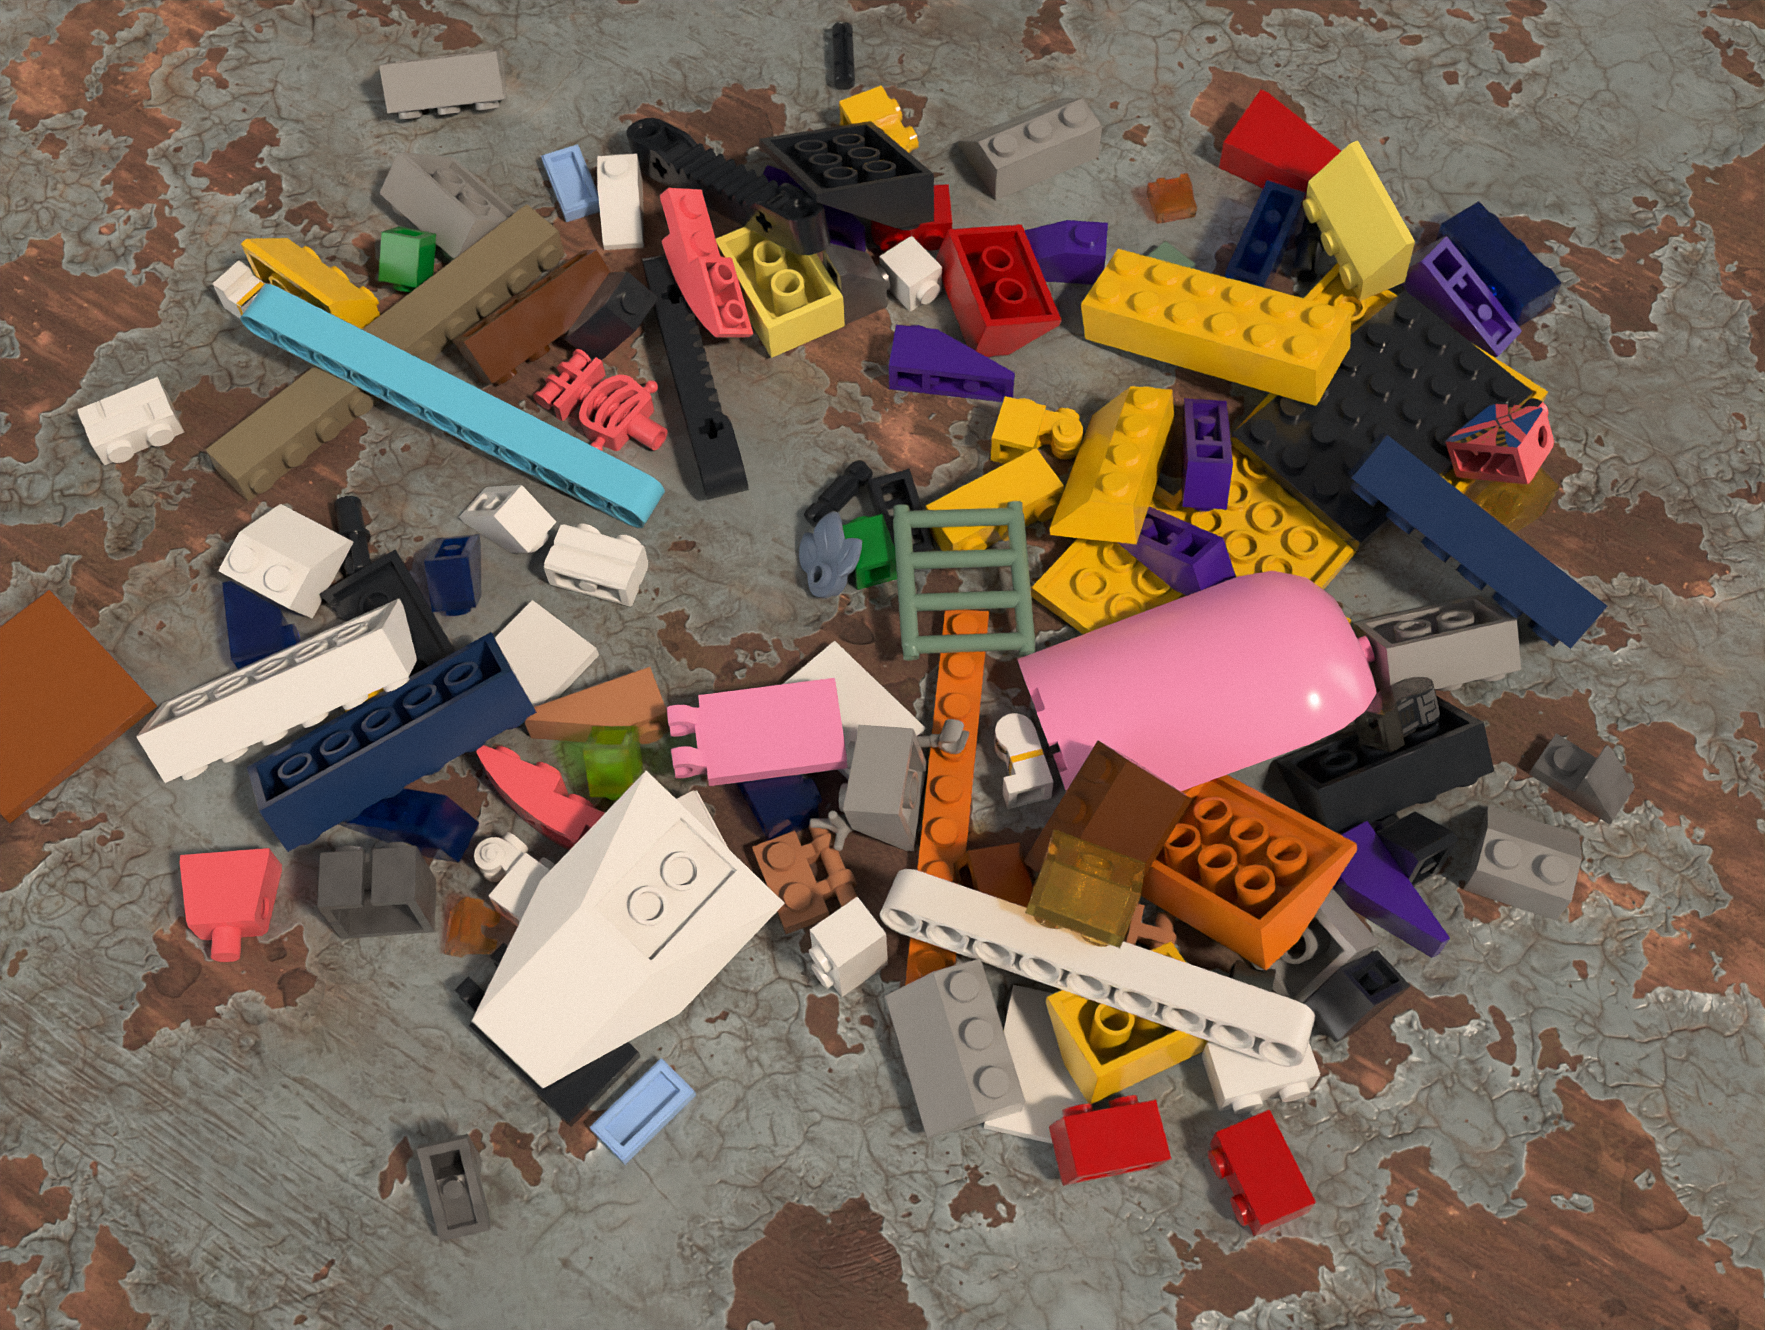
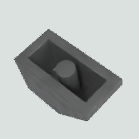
M832 243L822 251L823 265L843 296L845 325L887 307V289H890L888 275L882 266L876 267L868 253Z

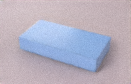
M578 144L541 155L543 166L566 222L600 212L598 191Z
M660 1058L590 1126V1129L626 1165L696 1096V1093Z

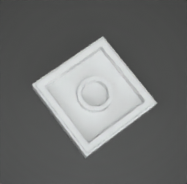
M533 600L495 637L534 707L558 699L599 656L596 647Z

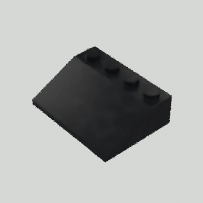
M872 121L759 139L760 148L818 203L901 230H913L918 228L919 224L934 222V174Z

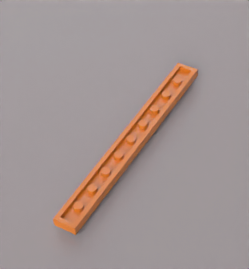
M945 610L942 635L987 633L989 611ZM986 651L940 653L932 734H941L944 722L948 719H955L963 722V730L969 731V736L964 749L959 754H950L939 747H930L917 871L958 884L953 864L967 851ZM910 937L905 986L933 971L956 965L957 953Z

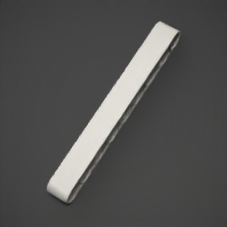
M903 869L897 873L880 912V918L883 923L901 934L973 959L981 958V961L1276 1065L1295 1067L1304 1061L1315 1015L1308 1006L1296 1000L913 869Z

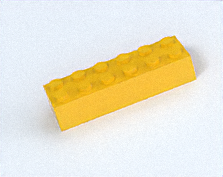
M1117 249L1081 303L1084 333L1087 340L1317 406L1350 348L1351 311L1122 249Z

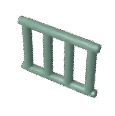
M1008 502L1007 508L909 511L908 505H895L893 507V527L903 659L905 661L919 659V654L1009 650H1019L1020 656L1035 653V633L1022 502ZM1008 526L1009 549L913 552L911 528ZM1011 566L1013 590L916 594L914 570ZM1015 609L1016 632L919 636L917 611Z

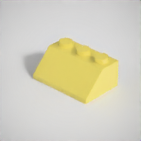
M1357 140L1350 143L1308 181L1303 208L1308 220L1311 223L1316 222L1321 230V241L1326 253L1329 256L1334 255L1340 265L1339 273L1344 286L1348 290L1353 289L1358 300L1361 301L1405 282L1415 241Z

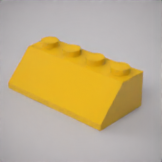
M1130 386L1092 415L1051 523L1050 535L1137 544L1175 430L1173 390Z

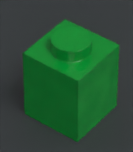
M400 226L382 231L378 280L393 283L395 290L412 292L432 277L434 272L436 234Z
M883 514L873 517H858L848 524L842 525L845 539L857 538L862 540L859 561L853 572H851L857 590L896 580L895 547Z

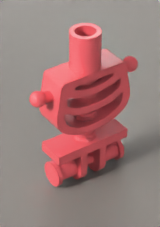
M575 349L573 356L568 362L562 361L557 366V370L560 373L559 377L550 374L545 379L546 385L543 389L533 394L535 401L544 409L550 410L553 406L556 418L562 422L582 402L579 419L583 433L588 440L592 441L590 445L601 451L603 449L602 446L613 451H619L631 437L655 451L666 440L667 429L649 418L654 412L650 393H655L658 390V384L650 380L642 387L630 376L622 374L611 376L600 382L606 376L603 362L597 357L592 361L581 349ZM596 413L595 422H591L594 414Z

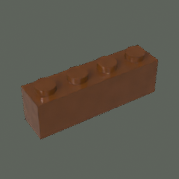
M597 249L582 250L454 339L453 343L481 383L493 384L495 382L496 385H501L518 373L516 370L518 365L527 359L529 362L538 360L550 351L549 343L559 336L564 339L610 270Z

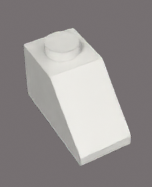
M637 154L597 156V187L604 250L644 248L643 182Z
M522 485L485 487L459 516L465 524L510 553L535 552L548 540L549 535L547 532L556 523L550 514Z

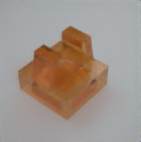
M1188 173L1180 174L1178 178L1165 180V177L1156 179V182L1148 183L1146 194L1157 224L1196 216L1197 205Z
M471 897L463 898L450 909L444 954L460 958L466 954H491L497 948V940L486 938L481 932V925L494 927L500 922L501 913L483 906L484 900Z

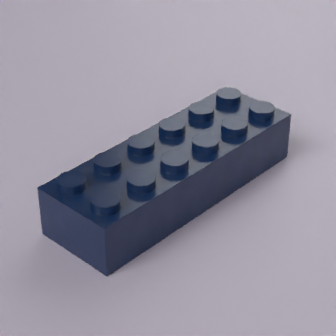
M1381 432L1348 472V475L1354 480V483L1350 486L1352 491L1373 507L1379 500L1390 508L1385 514L1388 519L1409 535L1415 528L1424 534L1425 537L1421 540V543L1443 562L1446 563L1451 556L1461 564L1455 570L1482 591L1487 584L1496 590L1491 598L1517 619L1523 613L1528 615L1531 620L1526 625L1551 646L1555 647L1561 641L1571 649L1607 608L1605 603L1387 434Z
M492 632L410 676L409 681L401 687L390 692H381L247 767L258 810L287 852L300 845H308L314 842L328 829L341 822L355 819L369 806L382 799L396 796L408 784L424 775L428 776L437 773L449 761L465 752L478 750L490 738L505 730L517 728L528 717L537 713Z

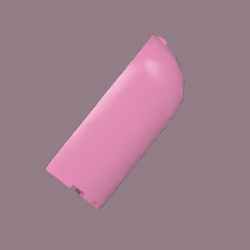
M1267 571L1230 579L1017 659L1049 746L1059 744L1061 751L1053 754L1066 791L1098 740L1128 756L1178 790L1183 791L1309 745L1335 733L1364 713L1377 694L1374 678L1368 664L1375 661L1374 652L1366 636L1357 638L1342 609L1332 595L1306 577L1278 571Z

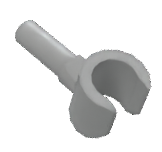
M948 719L944 722L941 734L920 736L917 739L921 748L939 747L950 754H959L965 747L969 731L963 730V722Z

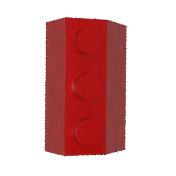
M1022 224L947 230L935 260L942 266V283L968 347L986 357L1010 355L1060 325L1061 317Z

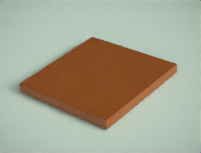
M50 590L0 627V814L9 823L13 822L157 707L147 693Z

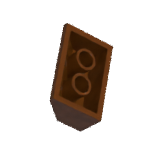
M1098 740L1023 862L1053 885L1110 920L1117 922L1189 806L1192 798L1133 759Z

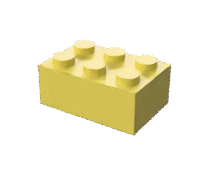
M746 227L716 238L720 257H732L750 323L771 358L845 326L843 296L817 254H796Z

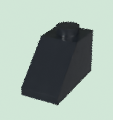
M609 272L564 339L576 349L584 351L592 361L596 357L602 361L638 329L659 297L629 272Z
M1416 811L1401 819L1398 815H1392L1374 828L1378 837L1414 887L1439 873L1459 840L1453 831Z
M1376 950L1340 968L1305 1005L1315 1015L1314 1026L1322 1034L1331 1037L1337 1043L1359 1030L1403 994L1411 985Z

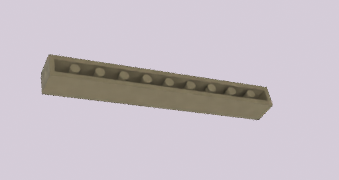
M528 204L524 205L362 330L430 364L439 353L453 343L454 339L495 312L516 293L524 291L530 282L544 271L553 268L565 256L559 230ZM314 366L205 450L218 473L250 502L260 493L269 490L275 481L293 467L301 465L312 452L325 442L333 440L353 420L366 414L380 398Z

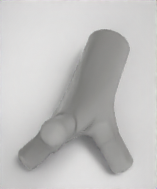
M830 811L828 813L829 818H811L809 821L811 828L829 829L836 834L834 849L837 851L843 849L845 838L851 831H854L845 814L838 815L836 811Z

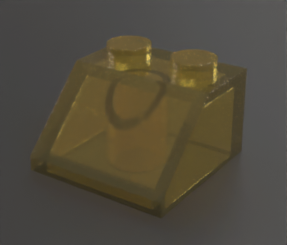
M1053 829L1025 913L1034 916V920L1044 927L1056 930L1064 927L1080 933L1081 937L1092 945L1099 947L1112 945L1121 948L1141 897L1145 862Z

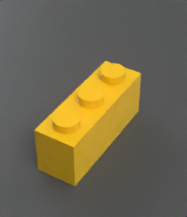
M1037 448L933 501L926 505V510L1007 508L1008 502L1021 501L1026 527L1038 520L1041 522L1046 521L1055 515L1064 491V485ZM1007 525L929 528L931 536L942 551L984 550L1000 540H1009Z

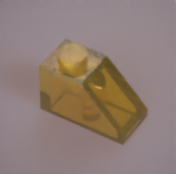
M1540 467L1528 485L1492 481L1473 502L1513 533H1516L1547 512L1559 486Z

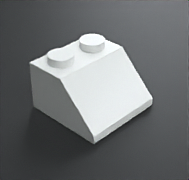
M279 504L238 533L218 571L293 611L313 618L323 600L319 594L329 589L354 542Z

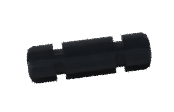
M837 22L832 27L834 85L840 90L844 88L851 89L855 85L853 27L848 22L843 24Z
M862 460L852 462L845 469L844 475L839 476L819 496L818 502L813 503L805 511L804 517L807 522L815 528L819 520L832 511L839 512L859 492V487L861 485L864 486L872 478L873 472L870 467Z

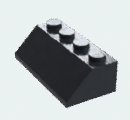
M1436 696L1440 717L1432 724L1418 727L1404 735L1398 711L1277 761V765L1304 816L1342 835L1366 821L1369 823L1383 821L1392 815H1396L1398 811L1415 804L1429 803L1435 800L1441 793L1456 787L1470 786L1476 783L1478 778L1494 772L1484 722ZM1410 707L1411 719L1414 721L1413 708ZM1406 709L1407 722L1410 723L1409 711ZM1401 712L1403 725H1406L1404 712Z

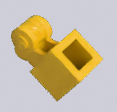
M882 85L839 101L840 126L872 121L908 153L919 148L918 138L913 127L908 126L904 128L901 123L902 113L895 98L890 99Z
M1005 396L992 435L991 461L1006 464L1035 448L1038 450L1040 446L1046 444L1051 445V451L1057 458H1074L1080 449L1083 435V426L1079 421V414L1069 408H1059L1053 412L1046 410L1045 405L1037 404L1030 399H1015Z

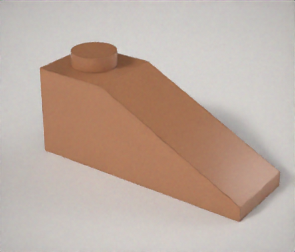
M651 667L536 706L534 708L537 713L528 717L524 722L530 737L534 739L632 746L637 743H653L662 738L665 733L670 732L667 710Z

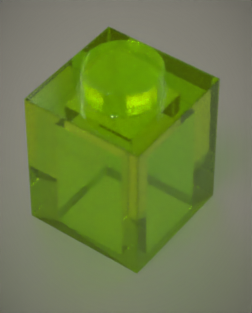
M638 726L592 727L583 748L590 797H606L611 800H618L644 773Z

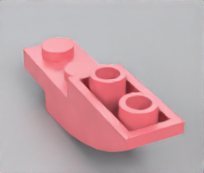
M667 188L660 195L670 234L662 240V244L674 278L685 300L704 327L715 337H750L753 335V330L732 257H720L702 190Z
M483 745L476 750L485 772L506 803L539 833L568 850L605 814V812L595 809L590 801L579 795L569 794L568 796L561 773L549 764L537 762L536 765L521 760L517 753L503 746H496L493 749Z

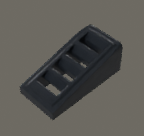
M910 469L868 481L867 489L876 516L883 514L894 547V529L892 526L894 516H889L888 510L893 509L895 505H908L910 511L923 510ZM903 490L905 497L885 502L884 495ZM911 528L912 536L919 534L922 541L912 544L913 552L935 550L929 528Z

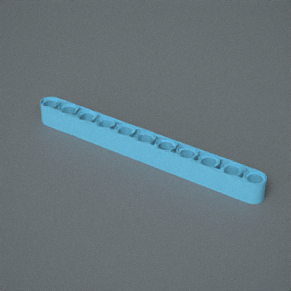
M265 284L241 316L242 323L260 338L630 526L643 528L665 492L664 487L659 481L643 471L277 286Z

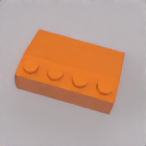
M1224 775L1181 791L1192 798V801L1135 893L1266 971L1298 942L1356 853L1357 843L1233 777Z

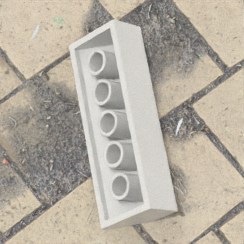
M396 599L161 704L136 737L165 783L180 776L183 780H189L204 772L208 768L207 764L222 759L224 763L233 761L246 753L248 746L260 741L263 745L272 744L288 733L287 729L302 723L304 728L313 726L328 716V711L340 706L344 710L352 709L366 701L369 697L368 694L383 688L385 692L393 691L409 681L410 678L408 676L417 661L404 606L400 599Z

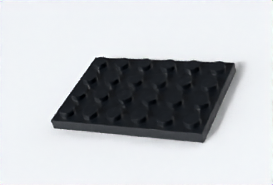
M1404 290L1350 335V348L1317 406L1277 395L1232 433L1230 440L1235 448L1357 552L1392 522L1385 515L1390 508L1380 500L1373 507L1350 488L1354 480L1348 475V472L1381 432L1390 436L1443 477L1453 468L1445 442L1450 436L1488 406L1493 404L1522 406L1528 399H1531L1533 391Z

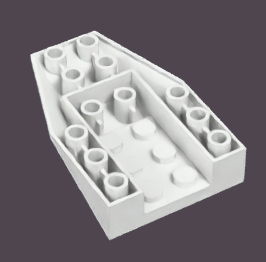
M645 771L539 882L472 1022L543 1089L680 1014L783 906L784 902L654 777Z

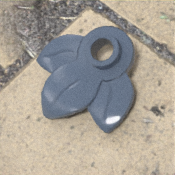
M835 511L828 513L819 520L814 529V534L805 532L799 547V560L802 569L808 574L807 579L810 592L815 597L823 599L837 596L843 591L847 583L848 574L853 572L857 566L862 549L861 539H845L840 514Z

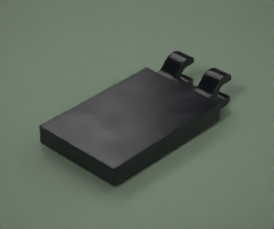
M504 942L490 955L497 968L508 948ZM467 977L454 990L459 995V999L476 1013L485 992L470 977ZM473 1022L468 1025L471 1031L570 1127L641 1057L639 1052L627 1042L542 1089Z

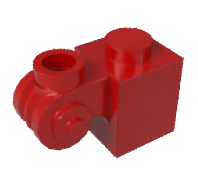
M949 184L934 185V222L919 224V227L913 230H901L871 220L872 240L884 252L892 249L910 236L925 250L935 251L940 249L947 230L952 229Z

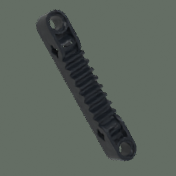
M640 119L628 127L626 131L632 154H637L641 173L670 188L702 190L706 207L796 254L813 255L825 250L829 246L831 239L823 204L816 202L807 192L788 183L778 186L774 179L768 182L764 174L758 177L753 169L747 172L743 164L736 166L733 159L726 161L721 153L716 156L713 149L705 150L703 144L699 143L697 145L695 140L685 131L660 119Z
M666 254L642 259L648 289L659 297L653 307L706 499L710 500L747 491L749 487L732 423L728 416L722 413L709 361H707L706 351L703 348L702 337L699 333L697 316L685 300L674 278Z

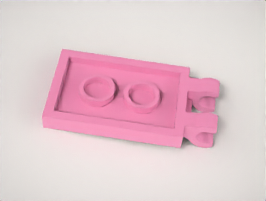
M835 678L698 695L700 708L687 705L667 707L671 736L678 737L696 733L697 749L693 747L671 749L675 778H688L707 774L709 786L848 768Z

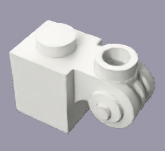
M506 832L502 838L490 837L480 842L475 849L474 859L486 880L491 882L500 881L488 896L496 911L518 927L539 882L555 864L544 857L538 862L526 853L528 848L519 838Z

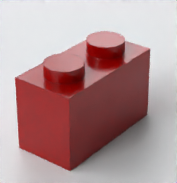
M1129 1095L1109 1101V1108L1093 1111L1090 1103L1063 1109V1117L1049 1126L1062 1185H1071L1153 1169L1171 1160L1157 1101L1139 1102L1137 1095Z
M1270 1109L1215 1132L1210 1142L1212 1150L1208 1151L1209 1161L1219 1179L1226 1177L1234 1194L1230 1198L1234 1214L1242 1226L1249 1225L1254 1237L1309 1213L1316 1204V1201Z

